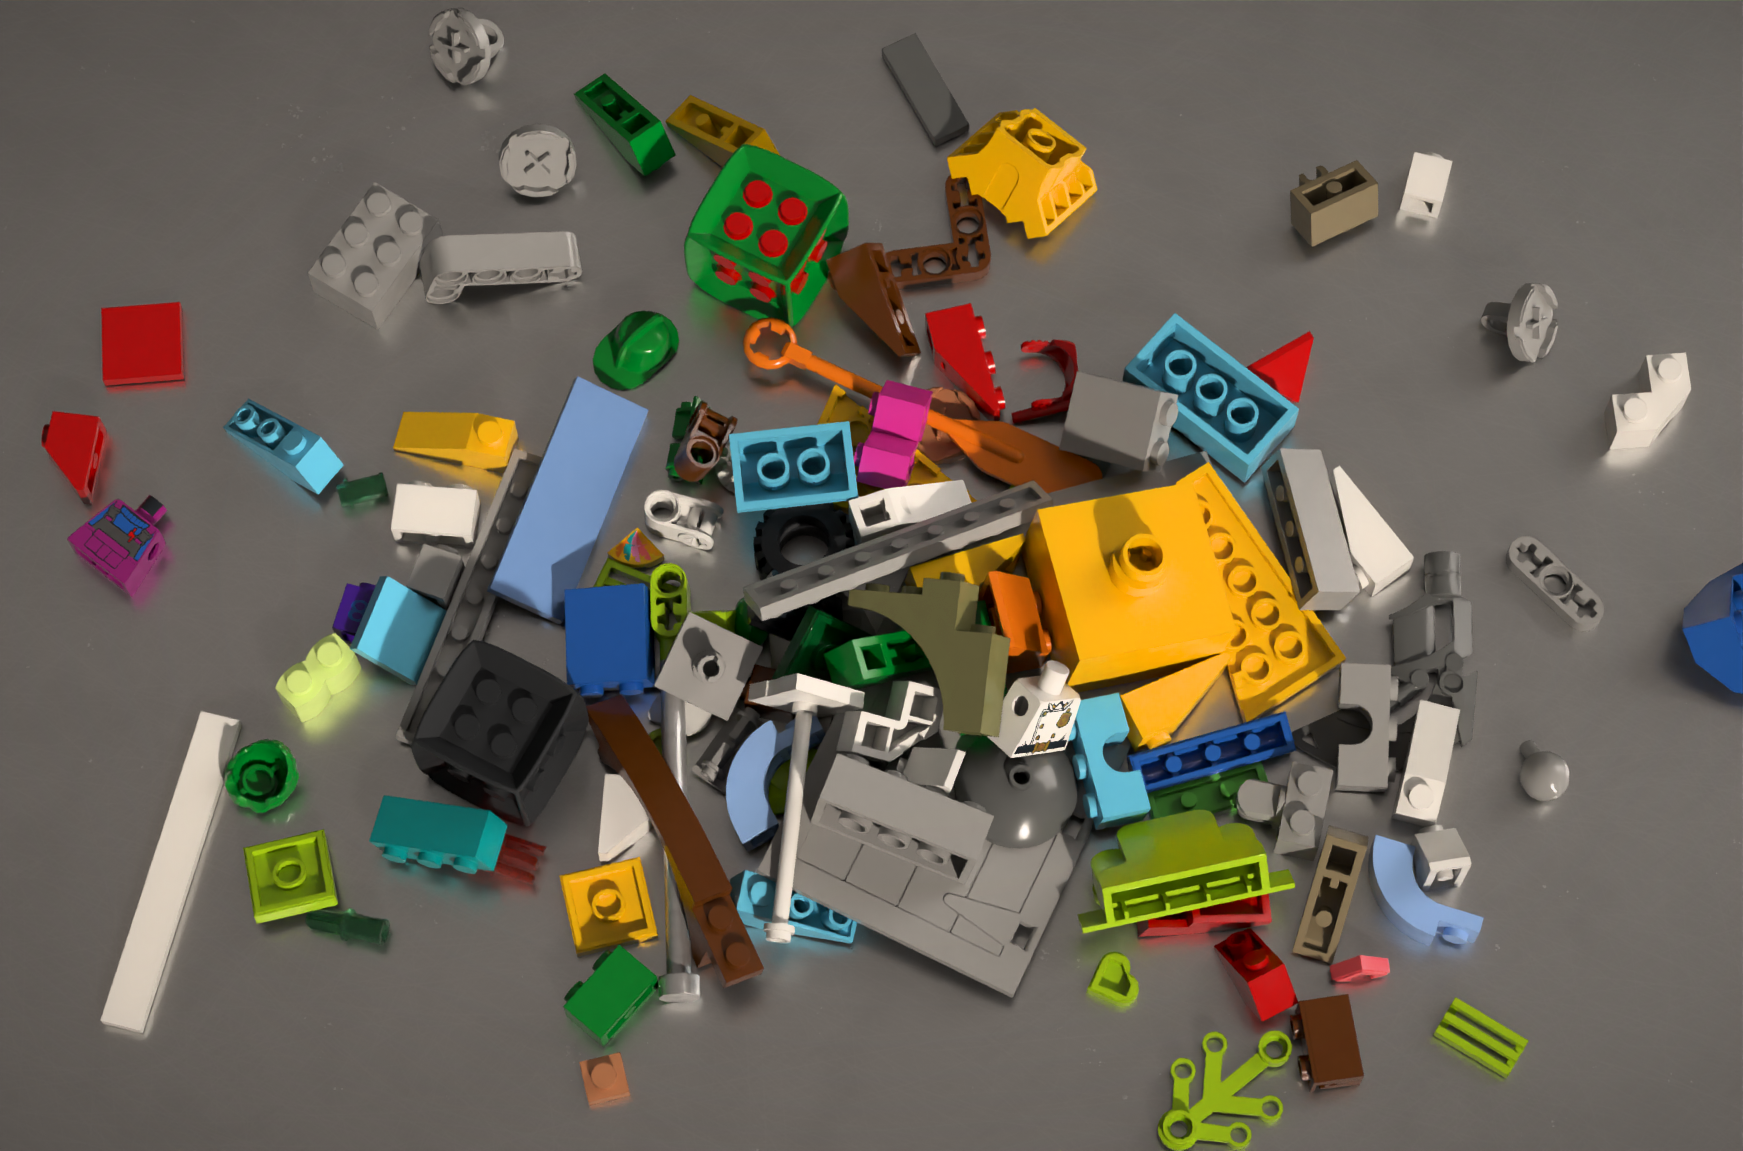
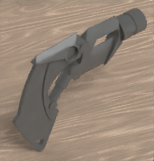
M1437 551L1424 555L1425 594L1410 606L1389 615V620H1393L1394 666H1391V676H1398V681L1401 683L1398 686L1397 701L1390 700V713L1397 707H1402L1419 692L1425 690L1429 682L1428 674L1435 672L1437 674L1435 685L1427 701L1460 709L1453 746L1460 742V746L1463 747L1473 737L1478 671L1468 675L1462 674L1463 659L1473 653L1472 602L1461 597L1460 554L1451 551ZM1451 605L1452 642L1436 651L1434 606ZM1341 709L1294 730L1292 736L1296 747L1327 765L1336 768L1338 745L1362 743L1370 736V725L1366 717L1360 712ZM1416 714L1404 723L1397 724L1396 741H1389L1388 757H1396V771L1402 770L1404 767ZM1311 734L1317 748L1305 742L1302 738Z

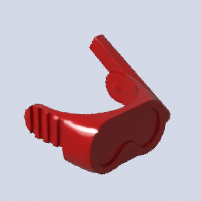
M1055 339L1051 342L1046 340L1044 342L1041 340L1023 342L1021 344L1022 352L1044 354L1059 365L1064 374L1065 387L1061 397L1036 400L1031 403V408L1011 413L1014 424L1068 411L1077 371L1079 372L1077 351L1073 342Z

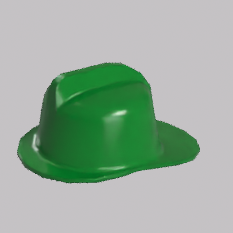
M636 311L625 316L596 347L593 356L595 374L603 384L611 389L623 391L638 387L646 382L676 353L679 344L676 327L670 319L652 311Z

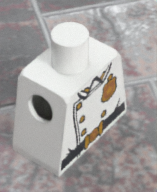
M1049 660L1041 676L1018 678L1012 684L1003 700L999 737L987 736L1010 758L1065 750L1081 702L1079 694L1065 683L1070 673L1069 668L1058 661Z

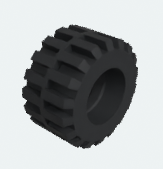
M834 503L779 508L775 512L771 509L766 510L763 514L764 522L758 521L755 528L756 537L753 539L756 570L759 571L760 580L766 579L772 570L776 569L778 573H782L802 566L788 561L781 554L783 546L794 537L809 535L820 539L828 547L824 557L855 546L851 523H846V514L841 509L836 512L834 511Z

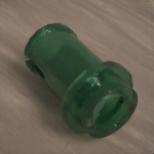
M383 472L352 481H347V478H344V483L336 484L342 508L350 506L351 509H355V504L389 496Z

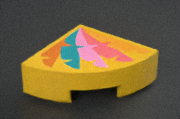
M638 527L607 552L608 558L629 567L650 568L665 560L664 554Z

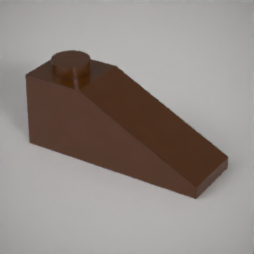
M864 243L826 260L829 268L828 280L831 287L898 356H915L921 353L882 243Z

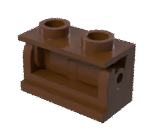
M1349 994L1299 1001L1295 1014L1290 1015V1027L1293 1039H1300L1303 1055L1297 1056L1301 1081L1308 1080L1310 1092H1314L1317 1085H1319V1089L1360 1085L1364 1072Z

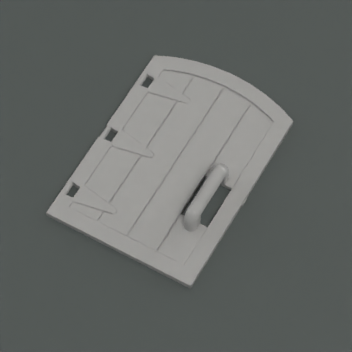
M905 578L897 593H901L902 586H906ZM885 616L875 636L905 630ZM1050 653L1042 668L1006 674L1007 692L1018 678L1041 676L1047 661L1051 660ZM934 670L893 680L912 681L940 689ZM1162 677L1078 692L1081 700L1119 693L1121 696ZM893 681L856 689L865 692L863 709L854 711H864L885 717ZM845 713L833 715V720L805 775L792 891L1012 998L1094 825L1093 818L1086 816L1083 806V794H1086L1083 780L1077 779L1078 795L1073 815L1085 820L1076 839L1063 832L1065 827L1049 841L1030 848H1007L985 839L977 862L964 885L810 823L837 753L846 756L845 753L836 751ZM942 713L938 732L913 745L906 759H909L913 747L958 749L966 752L982 736H959V733L943 730L944 713ZM1127 736L1122 744L1103 749L1104 760L1116 771L1120 770L1131 747ZM1068 741L1063 751L1072 764V757L1076 754L1072 741ZM867 760L869 766L881 771H885L889 763ZM1015 774L1013 776L1016 783L1021 785L1027 783V778L1024 775ZM953 784L948 798L956 800ZM783 820L756 872L774 882L777 880ZM1019 924L1033 929L1023 950L1021 947L1011 943Z

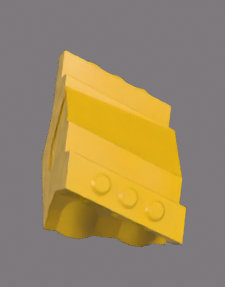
M1036 108L1032 110L1023 109L1020 112L1017 110L999 112L947 157L951 178L967 177L971 195L978 194L985 198L1006 216L1007 223L1023 221L1027 239L1047 236L1097 191L1093 170L1081 161L1087 148Z

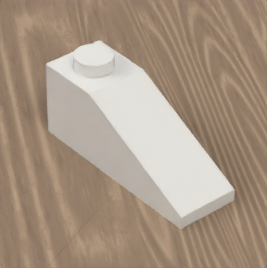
M1339 465L1333 469L1330 485L1334 499L1339 507V517L1344 535L1347 538L1353 568L1358 576L1359 589L1362 590L1364 588L1370 597H1373L1409 572L1414 556Z
M1424 700L1419 701L1391 819L1422 827L1436 824L1446 785L1460 709Z

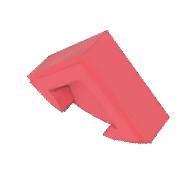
M1359 955L1329 966L1331 980H1335V982H1350L1352 977L1361 974L1370 975L1371 979L1390 973L1388 958Z

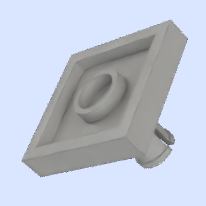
M688 611L653 686L728 721L763 647Z

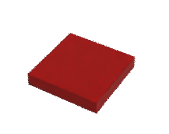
M180 302L101 308L102 373L105 386L184 379L183 320Z

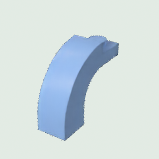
M816 716L812 717L809 749L821 743L825 736V732ZM795 719L790 721L785 726L786 730L778 733L772 720L761 725L744 741L730 766L726 783L727 809L734 829L747 852L772 840L779 827V823L769 803V786L778 768L791 759Z

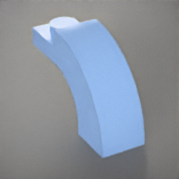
M1375 835L1369 853L1368 873L1374 898L1387 919L1406 936L1427 946H1430L1436 932L1442 933V937L1445 940L1455 944H1466L1467 941L1474 943L1480 933L1484 917L1439 904L1426 896L1419 888L1413 874L1412 862L1416 847Z

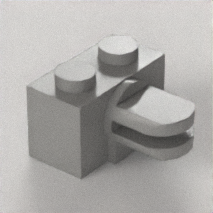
M1292 762L1286 786L1256 779L1246 780L1240 786L1237 793V812L1244 819L1271 824L1272 828L1278 829L1273 853L1314 861L1319 848L1333 770Z

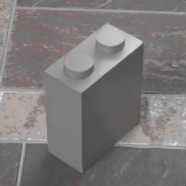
M1077 371L1059 450L1141 471L1160 473L1162 465L1166 462L1169 454L1167 442L1170 429L1178 416V406L1176 404L1178 395Z

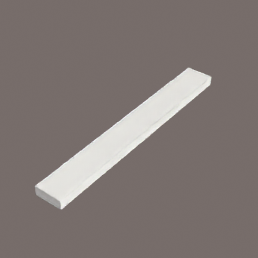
M200 712L100 1019L103 1024L143 1034L222 789L225 770L232 757L242 726L240 720L208 712Z

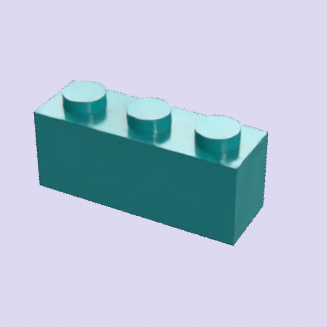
M384 795L369 842L383 851L382 857L393 862L406 863V859L409 858L415 859L418 863L431 868L439 869L442 864H448L461 872L476 874L477 869L494 871L508 825L490 810Z

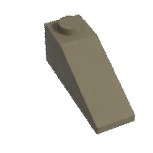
M1331 825L1328 826L1292 952L1327 963H1333L1367 850L1368 836Z

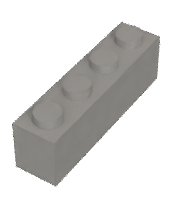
M1280 448L1261 467L1298 608L1299 610H1341L1360 593L1359 580L1353 568L1347 538L1344 535L1339 517V507L1334 499L1329 481V471L1325 466L1321 449Z

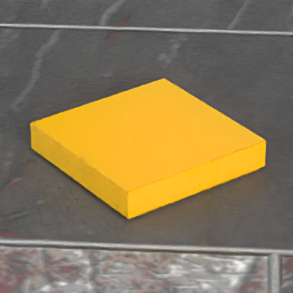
M640 857L559 875L577 957L615 949L619 944L624 947L658 939Z

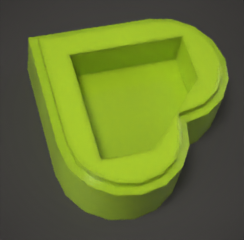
M1115 951L1103 955L1086 993L1120 1007L1129 1006L1134 1003L1138 995L1139 985L1135 977L1129 974L1131 967L1127 957Z

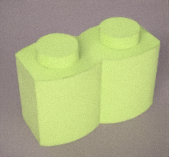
M333 633L319 640L311 648L305 661L299 662L286 670L278 680L275 689L282 703L301 722H305L316 717L324 710L330 701L331 695L348 688L359 675L361 666L355 652L350 650V647L336 633Z

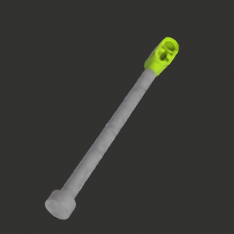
M665 563L658 566L650 577L651 624L660 644V669L681 628L686 613L688 611L691 612V590L686 574L680 566L673 563ZM675 580L681 583L680 587L673 593H664L660 590L663 583ZM667 608L673 610L677 621L673 626V630L670 631L666 630V627L669 626ZM660 689L662 757L687 799L685 701ZM664 850L666 974L658 977L659 1000L665 1002H690L700 999V976L691 972V941L679 889Z

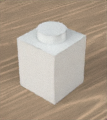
M1414 152L1400 210L1438 218L1453 161L1444 159L1441 155L1432 152L1423 154Z

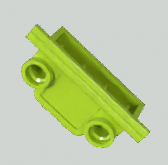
M1193 810L1121 827L1117 831L1119 849L1101 851L1091 859L1094 883L1092 887L1093 898L1101 906V909L1077 914L1084 934L1295 888V882L1289 869L1268 872L1265 849L1262 843L1257 840L1251 827L1242 823H1229L1219 827L1211 812L1207 810Z

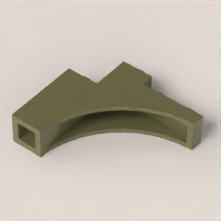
M940 572V579L924 578L923 588L902 586L901 593L890 592L889 585L866 583L865 590H849V606L875 611L888 617L909 633L922 648L934 670L941 691L944 713L943 730L960 734L999 737L1010 638L995 634L996 627L975 624L979 594L978 585L964 582L965 575Z

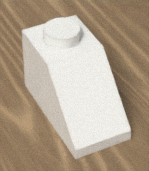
M913 747L908 760L900 757L895 771L904 774L909 782L921 787L931 785L940 788L947 793L948 797L966 752L958 749Z
M605 774L598 845V856L602 865L611 864L654 827L635 793L626 781L617 774Z
M1432 825L1420 829L1419 834L1414 835L1410 844L1416 847L1413 863L1419 888L1423 892L1461 886L1472 863L1470 855L1456 828L1444 830L1442 825Z

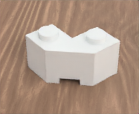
M1686 352L1646 355L1638 372L1640 393L1615 394L1611 396L1604 411L1609 449L1649 447L1667 423L1681 410L1691 391Z
M893 681L885 717L864 711L845 712L836 751L858 755L871 761L891 762L911 746L938 732L943 713L940 689L912 681Z

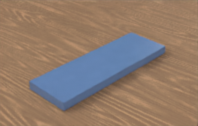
M578 376L573 380L487 592L557 624L563 622L565 618L564 590L576 589L648 409Z

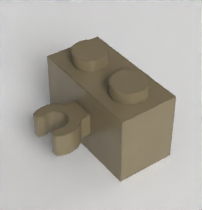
M1358 160L1329 173L1323 166H1317L1316 179L1309 180L1302 173L1299 175V187L1290 190L1291 224L1308 244L1313 247L1378 217V182Z

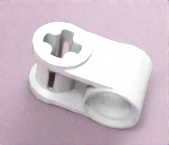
M657 490L647 497L644 505V517L646 527L652 534L682 542L697 549L709 550L713 547L714 540L711 538L717 519L721 518L724 512L721 506L709 500L691 498L668 490ZM658 508H667L671 510L672 515L666 519H658L652 513Z

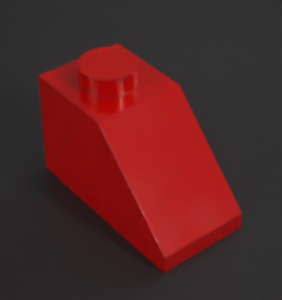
M52 411L50 424H45L43 427L42 447L46 449L54 465L84 504L92 505L107 430L99 416Z

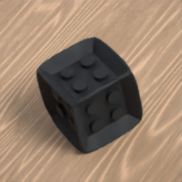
M472 640L456 658L430 700L417 726L411 749L419 769L446 790L481 809L490 810L499 818L517 825L529 827L544 810L570 767L583 740L589 717L583 697L558 677L500 647L487 642Z

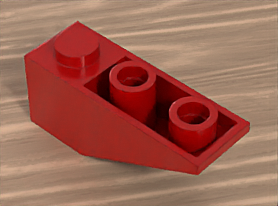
M971 303L925 313V331L934 364L960 391L964 392L974 401L977 409L988 421H1000V410L1006 408L1001 386L994 387L991 378L992 374H996L992 352H984L981 339L986 338L982 316L974 315Z

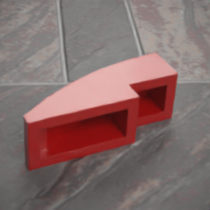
M1269 894L1137 922L1138 937L1208 933L1267 925L1272 922Z

